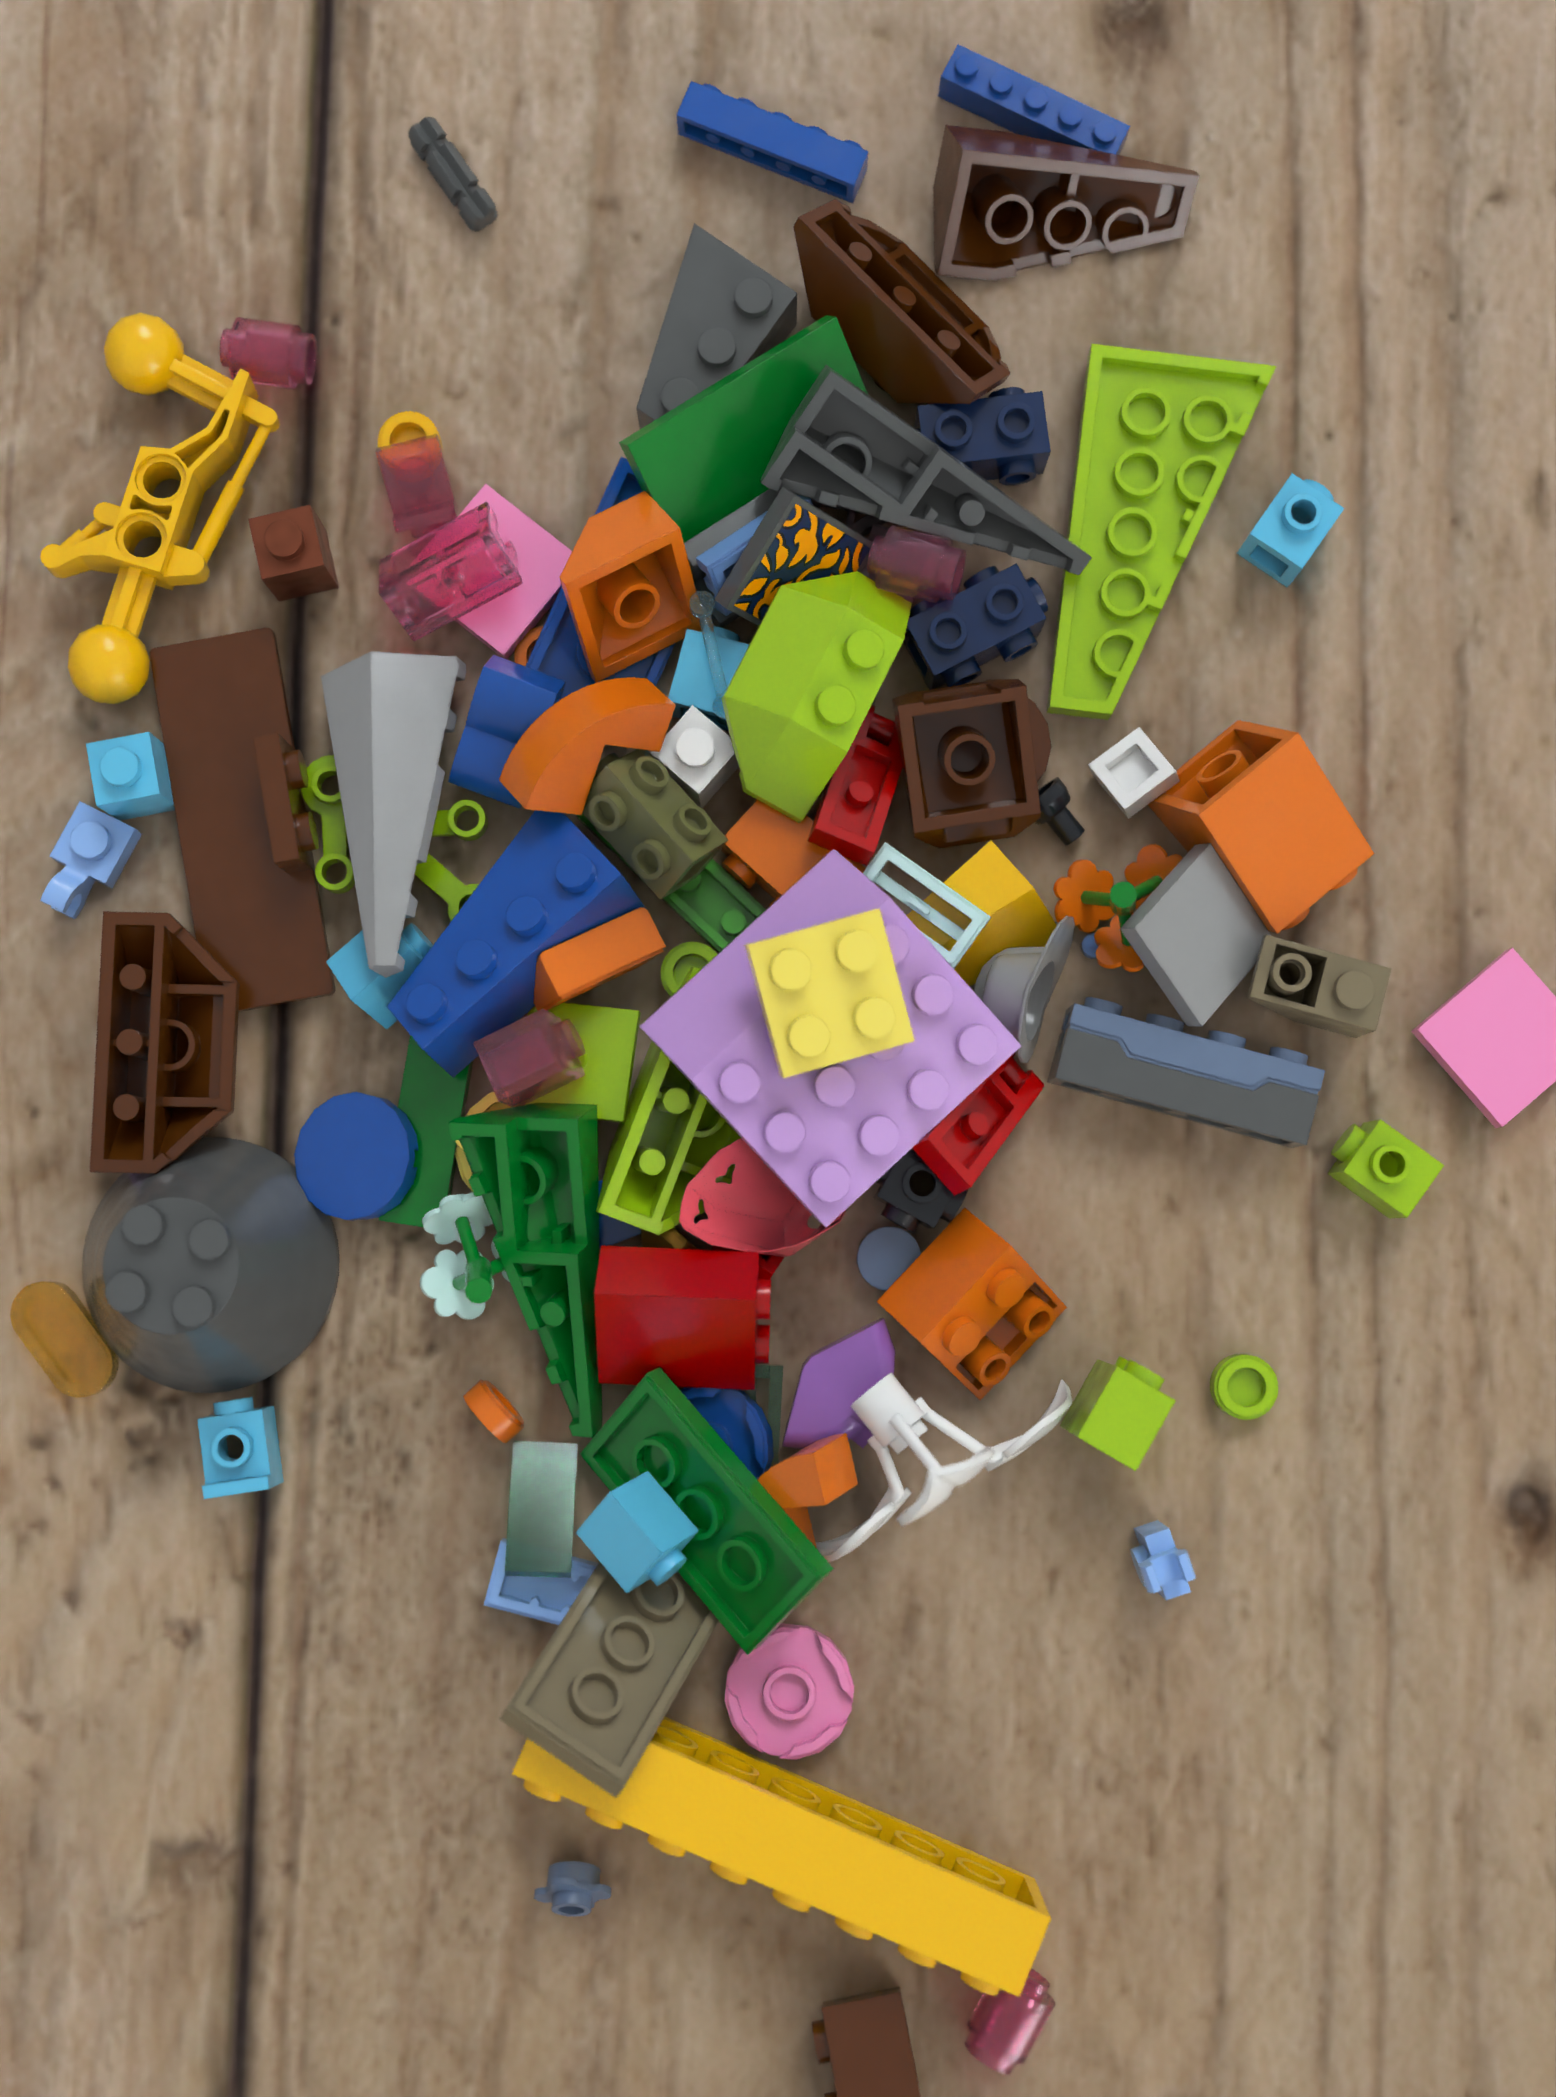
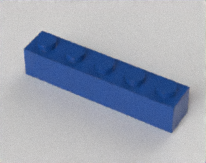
M957 44L940 78L939 98L1015 134L1120 155L1125 145L1130 129L1129 125Z
M691 81L676 114L679 135L852 204L867 172L869 151L864 150L858 143L851 140L842 141L829 136L823 129L816 126L806 127L796 123L784 113H771L758 108L752 101L746 98L736 99L723 94L717 87L710 84L700 85Z

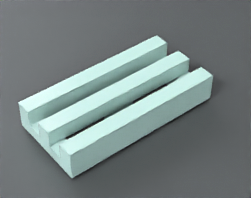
M884 842L863 872L872 882H875L957 941L952 949L948 951L920 931L953 969L956 968L961 958L991 919V916L886 842ZM890 861L970 918L972 921L968 927L963 930L883 873L882 869L887 862Z

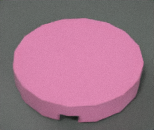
M782 1623L750 1654L747 1655L739 1647L727 1670L725 1704L732 1726L747 1745L761 1753L764 1751L769 1755L779 1756L781 1759L797 1760L820 1753L841 1735L852 1710L854 1683L846 1657L829 1637L809 1626Z

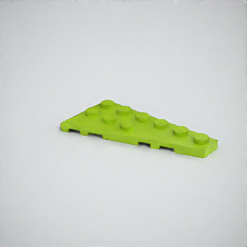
M1091 344L1087 359L1067 539L1087 552L1092 558L1080 575L1069 573L1063 569L1046 713L1102 720L1110 719L1277 366Z

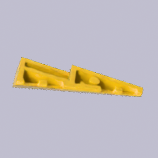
M992 840L943 882L991 916L989 922L981 930L974 943L954 969L969 987L976 984L982 967L995 954L1013 947H1045L1050 935L1057 926L1035 888ZM933 892L923 900L963 930L972 921ZM914 910L906 915L920 931L948 951L957 942Z

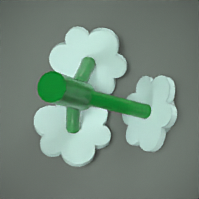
M473 1192L449 1195L440 1201L439 1208H435L424 1215L422 1219L423 1227L426 1232L434 1234L435 1241L438 1244L445 1245L456 1240L462 1244L463 1250L457 1254L451 1250H442L437 1253L434 1258L435 1267L427 1269L420 1278V1288L425 1296L435 1299L434 1310L439 1316L449 1317L456 1313L462 1319L472 1320L483 1313L485 1302L492 1295L494 1289L492 1276L501 1272L504 1279L508 1282L510 1281L493 1240L491 1250L496 1259L489 1261L478 1251L476 1241L485 1234V1226L493 1224L482 1195L475 1197Z

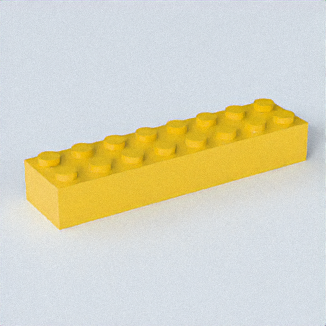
M665 1716L625 1787L616 1798L528 1738L512 1772L513 1775L524 1779L523 1787L537 1797L552 1802H559L562 1796L586 1806L585 1814L603 1826L612 1829H622L623 1824H627L649 1834L647 1841L662 1852L677 1857H683L686 1851L711 1861L710 1869L728 1881L746 1884L748 1879H752L773 1889L772 1896L787 1907L801 1912H809L811 1906L836 1916L835 1924L845 1932L865 1940H871L873 1935L877 1934L898 1944L897 1950L907 1959L929 1968L935 1967L937 1961L961 1971L960 1978L966 1984L988 1995L996 1996L999 1990L1002 1989L1020 1997L1051 1920L1035 1878Z

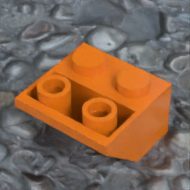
M966 1208L951 1221L876 1301L980 1401L994 1385L1006 1377L1010 1368L1039 1337L1048 1332L1053 1322L1067 1308L1008 1242Z

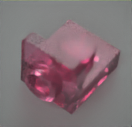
M438 434L376 448V456L393 511L392 521L395 532L410 530L413 538H422L447 530V521L457 518L458 507Z

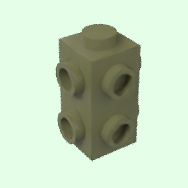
M636 749L621 758L615 753H611L599 762L583 810L584 816L593 824L596 831L611 844L636 872L640 880L660 900L697 878L728 841L726 836L712 822L710 816L697 806L669 775L666 767L655 759L648 750Z

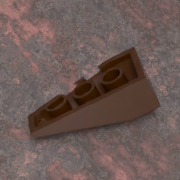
M945 125L933 186L935 272L938 276L998 281L1015 277L1018 270L1048 263L1054 268L1071 264V258L1099 251L1109 250L1113 254L1182 238L1200 175L1193 170L1005 131Z

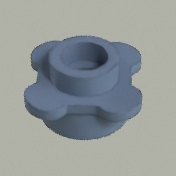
M564 1861L549 1866L547 1886L536 1888L534 1899L539 1902L552 1903L551 1910L558 1915L578 1917L590 1914L591 1908L595 1906V1902L601 1899H609L611 1897V1888L600 1884L601 1870L597 1866L585 1862Z

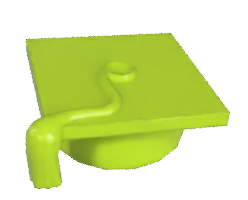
M562 1003L543 1012L542 1010L537 1011L534 1006L527 1015L514 1107L533 1103L597 1105V1120L625 1123L641 1012L638 1010Z

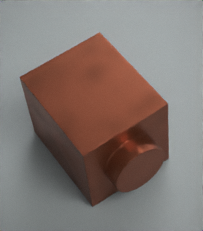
M311 505L248 519L261 579L279 602L339 588L326 529Z

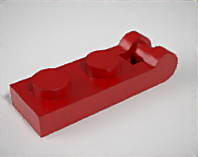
M871 705L849 751L826 784L807 840L829 851L835 849L842 856L867 866L875 854L902 770L896 723L874 713V705Z
M1016 1052L912 1148L954 1196L972 1187L1044 1088V1083L1033 1070L1025 1072L1013 1057Z

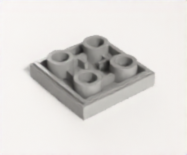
M1211 843L1194 845L1120 928L1186 1026L1202 1027L1254 967L1263 936H1271Z

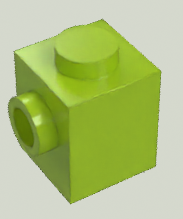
M1379 1119L1364 1122L1360 1127L1352 1124L1341 1135L1331 1151V1155L1337 1158L1327 1174L1389 1219L1408 1218L1444 1165Z

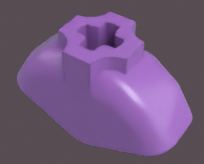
M880 1318L811 1353L804 1361L788 1417L782 1447L803 1449L820 1439L842 1433H847L848 1441L852 1439L861 1448L865 1447L868 1443L867 1440L873 1434L850 1405L891 1372L894 1375L895 1347L884 1318Z

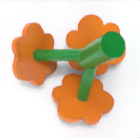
M1149 844L1139 851L1137 861L1130 863L1125 868L1124 874L1128 882H1118L1114 886L1113 876L1109 871H1097L1095 864L1089 860H1076L1069 867L1067 877L1057 879L1054 884V893L1059 898L1054 909L1055 918L1059 923L1066 915L1074 917L1075 926L1080 931L1086 933L1095 931L1099 925V920L1112 918L1110 927H1102L1095 932V943L1098 946L1096 949L1097 963L1107 969L1122 966L1128 972L1140 971L1145 965L1120 928L1133 915L1135 908L1138 909L1183 857L1178 854L1168 856L1161 846Z

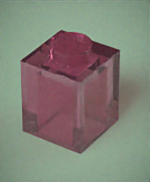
M544 1008L473 1042L498 1101L511 1107L525 1105L585 1076L578 1057L585 1054V1048L575 1026L569 1019L561 1021L560 1017Z

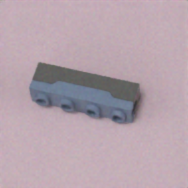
M1086 997L1084 1005L1074 1003L1066 1010L1061 1027L1062 1033L1059 1035L1047 1083L1289 1148L1307 1145L1319 1098L1317 1094L1321 1090L1325 1070L1307 1065L1308 1055L1280 1047H1271L1269 1055L1245 1049L1247 1041L1245 1038L1222 1031L1210 1030L1207 1038L1183 1032L1184 1022L1163 1015L1147 1014L1145 1022L1121 1016L1123 1006L1099 998Z

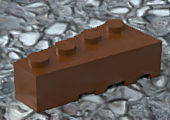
M900 1986L823 2002L821 2007L823 2019L812 2021V2030L819 2065L830 2062L832 2065L836 2091L824 2093L825 2097H920L918 2077Z

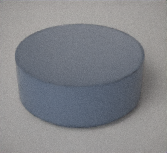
M897 1227L875 1229L863 1238L858 1247L856 1256L858 1270L864 1280L871 1286L887 1291L920 1256V1248L916 1240L903 1229Z

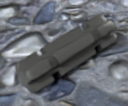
M425 117L419 123L414 124L408 132L412 147L421 160L426 161L428 170L453 206L458 207L460 210L459 214L469 229L478 232L487 225L492 224L498 216L495 203L487 191L478 185L479 180L454 144L446 139L447 134L438 121L432 117Z

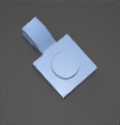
M79 801L50 854L52 859L65 865V867L50 880L40 901L50 905L52 909L76 919L84 907L95 881L113 889L142 834L136 828Z
M1159 1520L1134 1528L1140 1546L1130 1549L1131 1557L1142 1585L1146 1587L1147 1592H1157L1165 1600L1190 1593L1191 1590L1188 1582L1194 1580L1196 1575L1187 1550L1176 1548L1170 1529Z

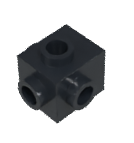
M911 1148L876 1181V1183L880 1184V1187L874 1198L886 1205L881 1213L883 1217L915 1233L919 1224L928 1229L935 1228L940 1218L951 1223L962 1205L968 1189L954 1196ZM925 1171L931 1175L934 1186L927 1196H918L910 1189L909 1181L913 1173Z

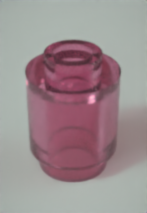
M237 317L232 325V329L225 328L222 332L220 339V361L223 367H229L233 380L241 368L249 372L254 384L295 389L298 384L310 385L314 379L317 363L316 338L312 333L302 332L299 325Z
M892 525L885 537L879 535L875 537L868 557L867 571L875 575V585L879 589L932 603H937L940 598L953 601L963 578L966 550L953 547L951 539Z
M1031 1968L1020 1997L1002 1989L999 1990L996 1996L983 1993L967 2022V2028L970 2033L965 2041V2046L968 2051L980 2062L1002 2074L1009 2075L1016 2063H1025L1056 2005L1053 1998L1047 1993L1050 1987L1047 1979Z

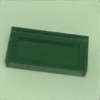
M513 1441L505 1576L571 1578L578 1443Z

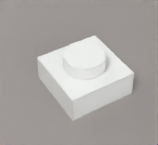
M1140 727L1088 764L1092 775L1128 819L1180 781L1177 771Z

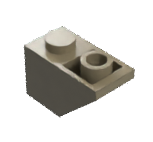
M1264 935L1247 998L1294 1022L1357 1038L1376 1031L1391 968L1274 936Z

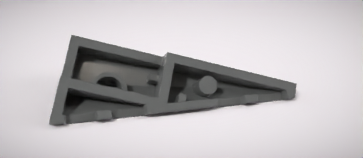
M825 365L790 418L760 479L763 485L772 490L779 491L783 486L794 494L815 499L822 504L833 507L840 506L862 512L890 523L969 545H980L1005 552L1012 557L1026 561L1030 559L1062 568L1076 575L1081 574L1092 558L1083 549L828 365Z

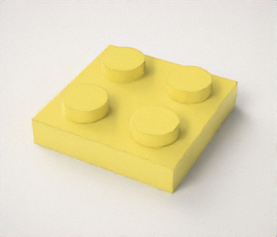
M880 909L868 910L745 944L780 1077H791L915 1041Z

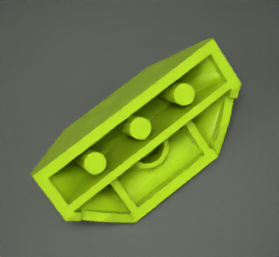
M858 571L785 584L778 588L721 698L732 746L741 771L739 776L743 792L798 823L803 821L849 751L904 641L912 605L911 602Z
M691 967L680 988L701 969ZM653 1041L650 1043L629 1097L625 1123H619L611 1143L596 1212L656 1235H661L680 1224L681 1202L686 1185L721 1148L730 1145L741 1137ZM731 1164L726 1175L718 1177L716 1183L726 1182L731 1184V1176L735 1164ZM702 1199L698 1203V1215L705 1212Z

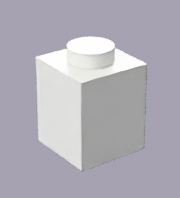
M693 705L666 734L661 751H651V755L666 767L669 775L700 808H703L739 767L730 736Z

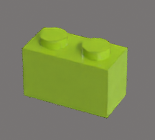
M1121 1356L1118 1357L1114 1365L1097 1359L1060 1426L1091 1446L1137 1471L1176 1400L1159 1391L1165 1379L1132 1360L1128 1361Z

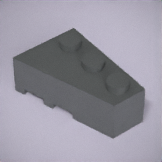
M695 223L636 407L640 429L785 341L797 325V292Z

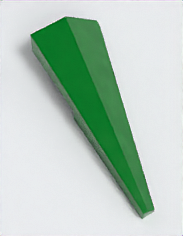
M533 1103L454 1118L448 1122L450 1137L452 1141H460L473 1173L468 1181L475 1197L482 1195L497 1232L492 1240L530 1331L537 1330L549 1359L545 1370L552 1385L559 1384L573 1418L569 1425L572 1436L593 1438L603 1427L602 1383L598 1382L594 1290L600 1255L599 1212H596L599 1200L597 1105Z

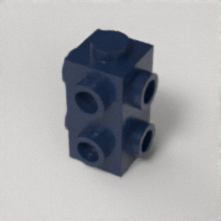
M1008 387L996 390L989 394L988 398H979L970 404L927 403L926 405L917 406L914 428L984 479H999V483L1002 485H1020L1030 482L1036 478V475L1044 473L1051 450L1043 391L1025 393L1022 388Z
M1017 563L1000 572L996 566L983 569L966 580L963 584L965 590L946 600H943L940 594L934 595L911 608L903 643L929 690L937 689L944 684L947 687L968 684L981 675V665L999 656H1002L1004 662L1012 661L1026 654L1038 644L1035 638L1040 635L1046 621L1044 613L1048 611V604L1037 581L1033 577L1025 579Z

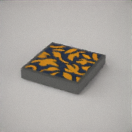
M782 486L716 595L715 600L729 611L759 626L781 585L856 571L861 573L876 549L877 544Z

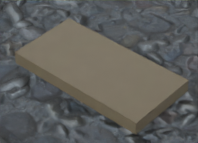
M599 1562L499 1719L616 1798L637 1766L716 1627L718 1619L678 1571L659 1586H656L650 1579L626 1594L601 1562Z

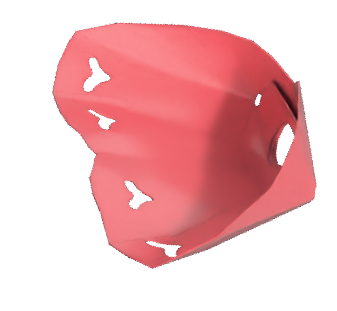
M739 1138L713 1155L701 1171L686 1185L681 1202L679 1222L684 1230L710 1245L788 1257L794 1255L840 1223L846 1210L827 1228L822 1224L818 1228L808 1227L807 1223L811 1216L810 1212L745 1141ZM731 1164H735L731 1176V1184L726 1182L716 1183V1179L726 1175ZM702 1199L708 1219L700 1220L695 1224L694 1218L699 1214L698 1203Z

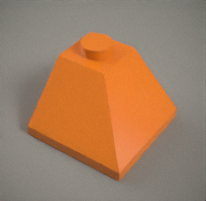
M646 491L588 519L559 578L590 675L597 683L684 639L687 628L695 631L702 630L705 627V622L680 527Z

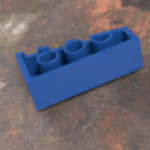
M535 810L388 1004L387 1008L418 1045L454 1078L535 1006L536 962L538 956L543 951L639 907L645 906L618 869L564 813Z

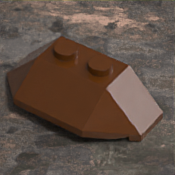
M837 199L798 217L793 228L811 317L815 321L825 315L837 317L853 359L873 378L875 384L887 392L897 403L970 404L1006 381L1010 371L1007 364L1001 361L1000 350L990 328L903 241L872 221L851 215L850 207Z
M103 911L90 1172L157 1174L171 1165L234 1112L240 983L169 913Z

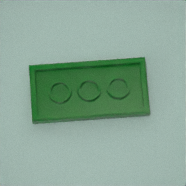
M825 315L619 442L642 492L646 491L680 527L684 543L769 490L768 487L760 482V479L790 418L825 365H828L867 393L837 317Z
M661 1367L648 1372L580 1453L581 1457L610 1491L648 1471L699 1530L698 1533L681 1551L687 1558V1561L678 1570V1573L747 1655L757 1649L834 1569Z

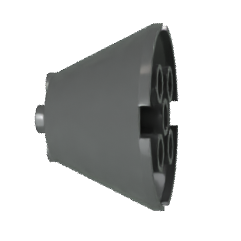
M203 1137L159 1173H123L105 1193L91 1219L84 1243L82 1278L86 1302L92 1319L108 1346L123 1362L139 1374L163 1386L194 1393L232 1391L251 1386L277 1373L300 1356L315 1339L330 1312L337 1290L340 1261L338 1239L331 1216L325 1215L308 1201L297 1180L296 1167L275 1152L257 1144L224 1137Z

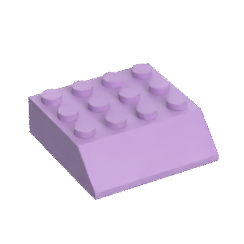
M835 849L827 853L639 1026L810 1214L826 1228L1021 1047V1044L897 904ZM880 909L915 1041L791 1077H780L745 944L868 910Z

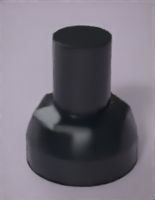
M1056 777L1038 789L1041 818L1034 823L1041 825L1047 822L1064 845L1067 846L1079 838L1085 829L1066 807L1071 798L1067 787L1059 777Z

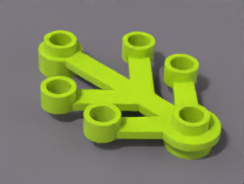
M327 755L316 759L307 767L308 787L302 788L301 793L308 807L321 815L323 857L318 861L315 868L316 879L329 892L342 894L352 889L355 881L352 863L348 859V838L340 791L331 796L324 795L322 792L324 780L329 776H337L334 755ZM460 800L453 804L450 810H437L432 837L457 836L465 841L477 840L487 830V815L477 802L473 800ZM467 810L477 812L479 821L475 828L464 831L457 827V819L462 812ZM429 853L426 863H417L415 875L449 904L448 915L452 921L462 908L464 902L468 900L479 884H463ZM335 863L345 864L347 868L345 879L337 884L329 883L326 878L328 868Z

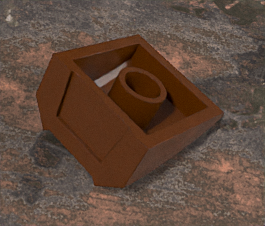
M993 679L932 690L914 691L892 698L914 838L939 849L1015 837L1041 818L1027 686L1019 679Z

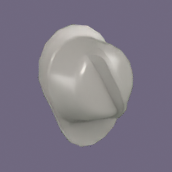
M1066 915L1058 923L1045 947L1007 948L995 954L982 967L977 977L974 993L1021 1044V1047L1018 1049V1057L1021 1063H1028L1037 1044L1044 1011L1070 951L1075 929L1074 917Z

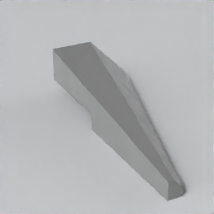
M371 651L321 676L369 969L385 978L404 970L405 959L398 954L405 918L415 917L418 900L411 894L416 865L417 863H426L445 776V772L438 765L444 734L454 732L457 715L450 709L455 682L465 680L467 672L466 664L456 656Z

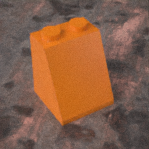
M1237 720L1177 770L1180 780L1177 784L1148 804L1187 852L1196 844L1211 843L1267 930L1275 934L1282 930L1290 929L1302 922L1309 914V908L1329 891L1349 883L1356 876L1357 868L1375 854L1298 732Z

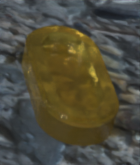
M56 1281L35 1282L24 1287L16 1295L10 1311L12 1327L59 1391L68 1396L80 1398L99 1394L112 1384L118 1373L119 1358L100 1334L90 1312L70 1287Z

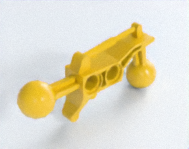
M145 313L122 317L108 330L104 345L105 365L112 378L128 391L147 396L171 389L215 412L207 428L172 448L140 446L121 506L108 502L97 504L93 510L95 519L82 531L78 529L61 545L50 544L41 551V562L57 578H68L90 570L118 574L101 625H95L79 633L69 648L68 671L72 683L82 695L98 703H122L138 695L147 682L150 660L146 646L138 637L155 586L173 591L174 586L201 584L208 579L210 570L207 563L245 490L243 485L269 434L277 431L280 426L276 412L272 408L258 402L259 395L249 372L240 368L236 377L232 380L184 354L183 342L177 331L160 317ZM250 423L257 426L258 429L232 480H227L193 549H187L204 493L239 459ZM168 479L181 481L179 489L171 497L163 499L153 496L155 488L162 481ZM151 536L161 538V545L153 555L148 557L134 556V550L141 540Z

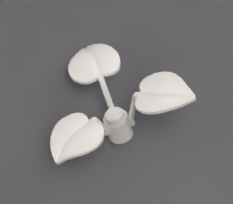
M891 1372L850 1405L873 1434L867 1442L878 1455L888 1481V1489L868 1520L840 1537L824 1542H816L817 1550L828 1562L845 1556L879 1530L911 1495L912 1492L908 1487L903 1488L887 1445H890L897 1455L909 1446L928 1469L922 1494L912 1506L897 1517L900 1525L904 1526L938 1507L950 1496L955 1486L965 1484L984 1467L989 1472L1001 1466L1049 1433L1064 1417L1072 1404L1069 1386L1061 1379L1052 1403L1039 1421L1026 1433L998 1445L987 1447L933 1411L922 1397L914 1401ZM921 1418L973 1452L974 1455L969 1460L942 1467L919 1439L928 1430L921 1421Z

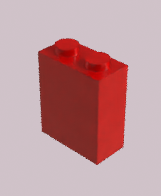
M601 1245L594 1290L599 1383L637 1385L648 1372L661 1367L677 1387L755 1390L756 1363L769 1364L770 1325L758 1324V1319L770 1320L771 1280L759 1279V1252Z

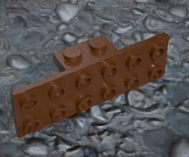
M266 627L152 648L149 655L196 940L240 983L239 1012L334 994L333 972L326 963L330 958L312 853V850L319 848L318 833L312 813L305 811L304 799L301 793L302 788L308 787V774L302 752L295 750L275 633L272 629Z

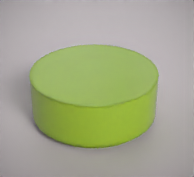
M685 942L672 948L665 956L661 965V981L667 994L671 997L678 991L691 967L702 969L717 953L708 945L700 942Z
M1234 1354L1221 1360L1214 1368L1210 1378V1393L1215 1404L1224 1413L1238 1419L1251 1420L1263 1416L1272 1408L1278 1395V1380L1270 1365L1259 1357L1248 1354Z

